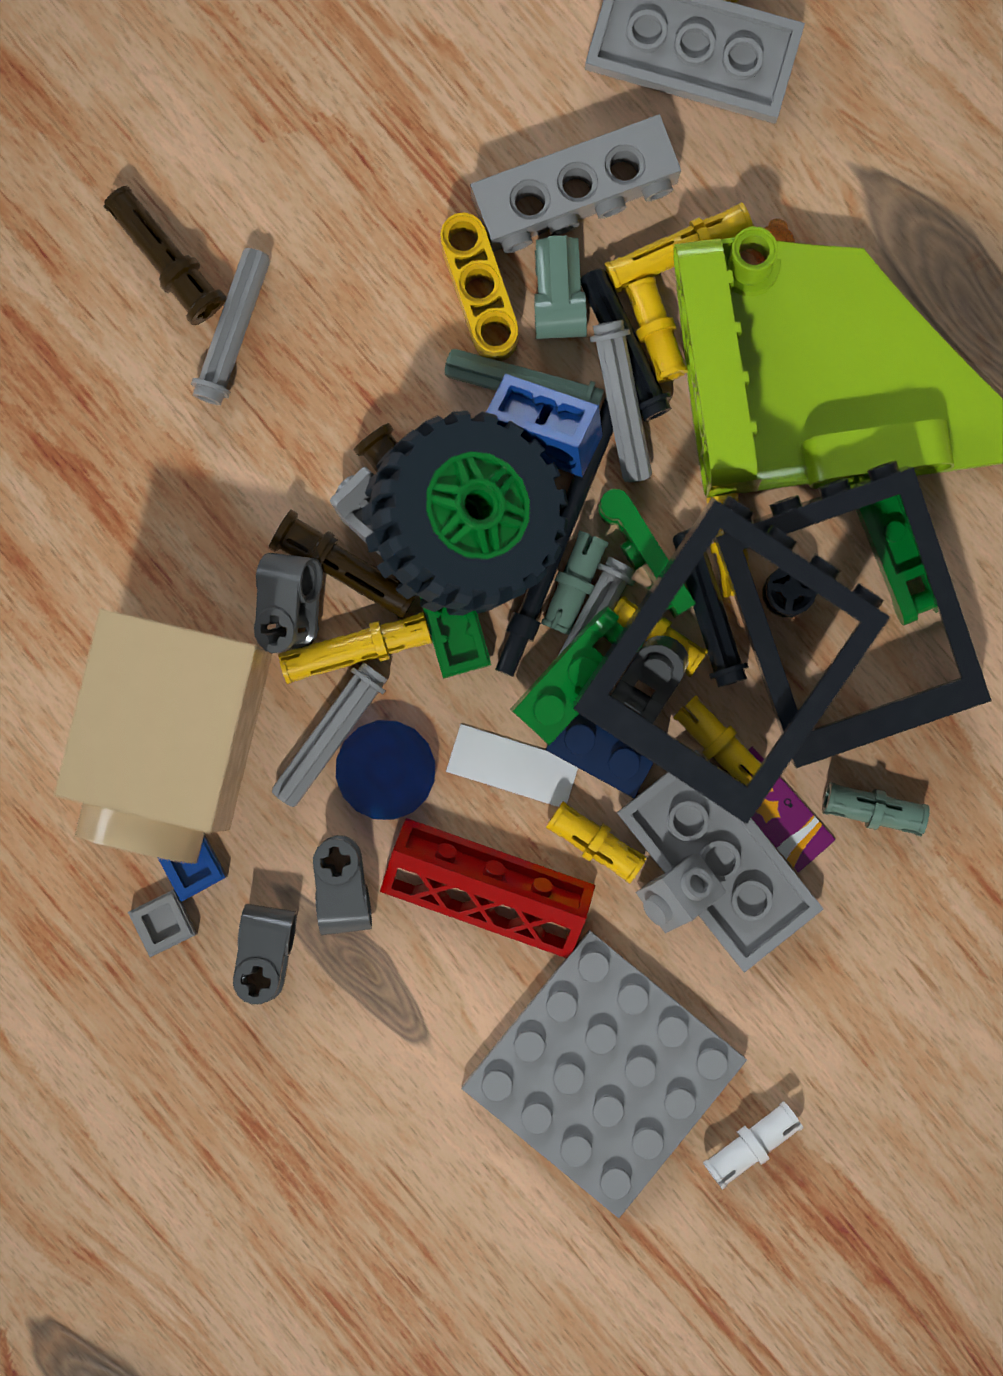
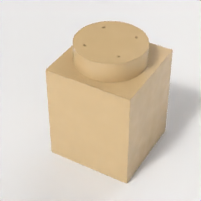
M100 609L54 793L56 797L83 803L75 836L97 844L146 856L184 863H197L205 832L215 833L230 830L272 654L256 645Z

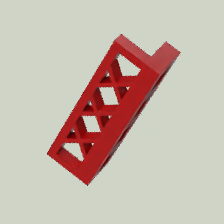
M405 818L393 848L380 892L568 958L575 948L586 921L596 885ZM398 868L418 874L424 883L412 885L395 879ZM451 888L460 889L467 892L472 900L466 902L450 898L445 890ZM505 905L515 909L520 917L508 919L499 916L493 907ZM552 922L570 930L566 939L545 932L541 924Z

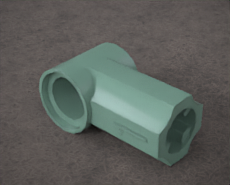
M563 235L548 236L547 238L536 240L535 266L538 294H534L536 339L586 337L585 292H581L579 238Z

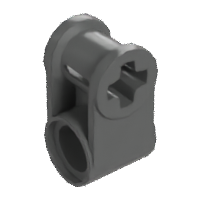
M267 553L261 558L256 572L257 603L254 634L258 644L265 651L281 653L290 648L299 649L311 645L317 638L319 630V598L323 582V570L318 559L277 553ZM276 624V628L267 629V626ZM306 627L304 632L297 633L298 628Z
M335 835L329 837L317 847L313 855L316 913L320 934L323 936L371 930V904L368 887L365 884L360 848L353 839L347 836ZM333 847H339L341 855L350 856L351 861L343 866L342 872H336L334 864H326L325 858L333 852Z
M245 904L238 931V952L233 977V988L237 996L244 1002L252 1005L263 1004L275 999L282 992L285 984L288 958L294 942L297 921L296 911ZM259 967H262L263 976L271 979L270 987L262 988L259 994L255 993L256 986L248 983V975L257 973Z

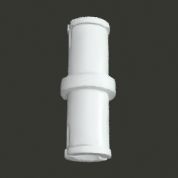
M784 1101L751 1128L742 1127L737 1131L738 1138L709 1160L706 1159L702 1162L722 1190L756 1162L762 1165L770 1159L767 1155L769 1152L794 1133L803 1129L799 1119Z

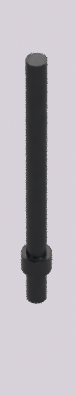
M607 396L600 410L603 436L583 477L573 476L566 494L568 505L560 509V517L568 519L566 535L556 540V543L560 544L562 550L556 562L546 567L547 575L537 585L527 589L518 613H512L505 630L510 634L495 670L510 677H514L528 641L533 642L541 624L536 620L613 434Z

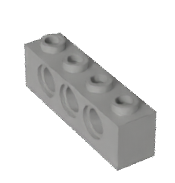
M659 114L471 183V199L477 215L485 227L492 251L503 248L505 253H512L529 246L533 242L532 237L550 231L552 236L562 235L577 228L580 225L578 220L594 214H597L599 219L608 218L625 210V203L644 196L645 201L649 202L670 194L673 191L672 186L678 183L681 168ZM626 162L635 168L637 175L631 180L622 181L612 175L610 168L616 163ZM572 179H579L586 182L591 191L582 198H573L566 194L563 186ZM532 196L538 198L544 207L538 214L529 216L522 214L517 209V202L523 197Z

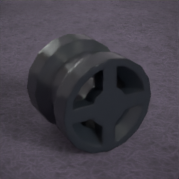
M780 568L776 569L765 580L762 588V599L766 608L774 615L782 618L794 617L805 612L814 603L817 595L815 591Z

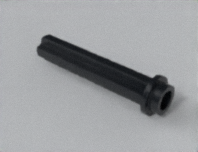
M598 268L586 273L580 278L581 286L599 324L623 320L624 329H630V334L626 335L640 413L644 422L666 414L671 410L668 401L672 397L669 392L663 393L607 272L604 269Z
M690 529L679 532L673 537L675 550H677ZM706 550L685 582L688 592L696 603L693 608L712 665L713 673L709 674L710 680L716 679L719 688L747 679L745 669L749 668L748 663H742Z

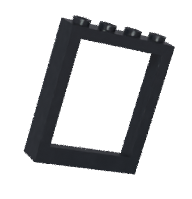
M897 460L868 469L869 479L850 485L848 478H843L820 486L818 490L821 496L801 503L799 495H795L769 505L771 514L754 520L751 517L749 522L765 533L773 525L785 534L899 495L960 678L814 728L791 760L796 769L992 701L914 467L904 466L899 468ZM723 530L717 534L714 540L782 734L798 712L743 552V549L749 547Z
M728 495L723 504L714 498L710 499L574 700L573 709L747 824L886 625L890 616L879 610V607L884 602L882 598L859 583L851 591L835 579L841 572L839 569L816 554L808 562L792 551L798 543L796 540L773 525L765 533L749 522L754 512ZM721 529L859 621V624L747 785L609 695Z

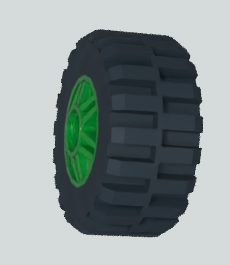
M467 410L451 412L444 419L436 416L425 421L417 429L412 430L396 443L376 465L378 472L368 481L365 494L371 500L362 508V523L372 525L373 532L365 537L369 553L379 551L383 562L376 567L386 579L393 574L401 582L397 586L396 591L406 599L414 595L420 596L422 598L420 602L422 608L436 612L445 607L449 615L462 616L471 611H476L479 614L492 610L524 594L527 589L537 585L547 575L546 567L556 562L562 550L560 544L556 543V540L567 533L568 519L560 517V509L566 507L568 502L566 490H557L554 479L561 475L555 462L547 465L540 454L545 448L539 441L534 438L528 443L521 437L523 428L512 421H509L502 427L497 425L498 417L495 414L480 412L471 419V414Z

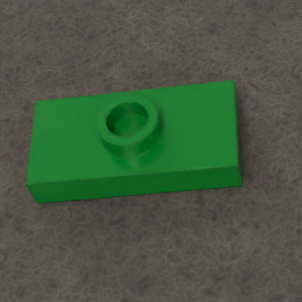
M445 607L436 612L423 608L443 679L492 666L476 611H471L462 616L449 615Z

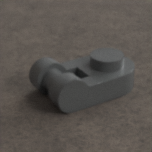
M668 636L649 638L634 657L611 696L640 713L642 717L651 723H654L687 670L689 659L684 646L676 639ZM638 680L655 690L651 697L634 687Z

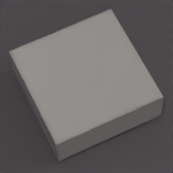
M175 890L165 893L128 912L149 957L197 935L196 929Z

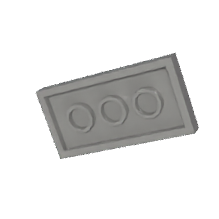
M603 0L585 62V70L776 124L805 23L726 0Z
M668 772L617 812L664 873L672 870L688 856L694 853L700 854L724 887L725 894L698 916L744 973L823 910V907L752 818L745 824Z

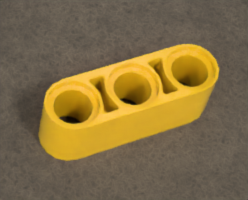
M465 212L456 213L447 218L442 225L440 236L443 256L475 349L480 356L504 361L511 357L517 348V320L485 227L480 219L473 214ZM462 231L470 232L476 237L477 243L467 251L456 250L450 244V239L454 234ZM475 278H484L491 282L494 288L490 295L478 299L467 293L466 286ZM490 325H501L508 330L510 337L506 343L500 346H492L483 340L482 332Z

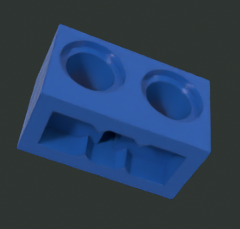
M508 374L504 375L486 413L497 415V425L504 427L509 421H512L522 427L521 437L528 443L536 438L545 448L540 455L547 465L555 462L557 469L583 477L603 436L599 405Z

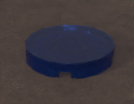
M376 720L358 727L344 741L336 758V781L343 798L357 812L372 819L395 820L413 813L428 799L435 782L436 761L429 743L416 729L398 721Z

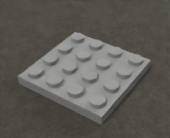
M588 930L575 946L573 952L561 963L465 1081L461 1089L611 1213L620 1218L745 1064L747 1059L592 931Z

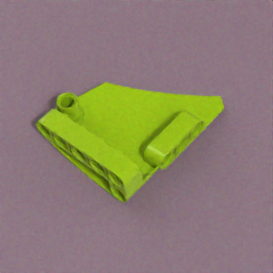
M752 226L743 229L736 237L716 238L674 244V267L685 365L688 369L687 380L702 485L706 498L809 484L810 488L818 489L820 486L843 478H848L849 484L853 485L869 479L868 469L897 460L899 468L904 466L914 467L916 476L1003 464V398L927 322L864 248L776 241L775 237L768 230ZM747 249H754L764 256L765 261L758 265H751L741 258L740 253Z

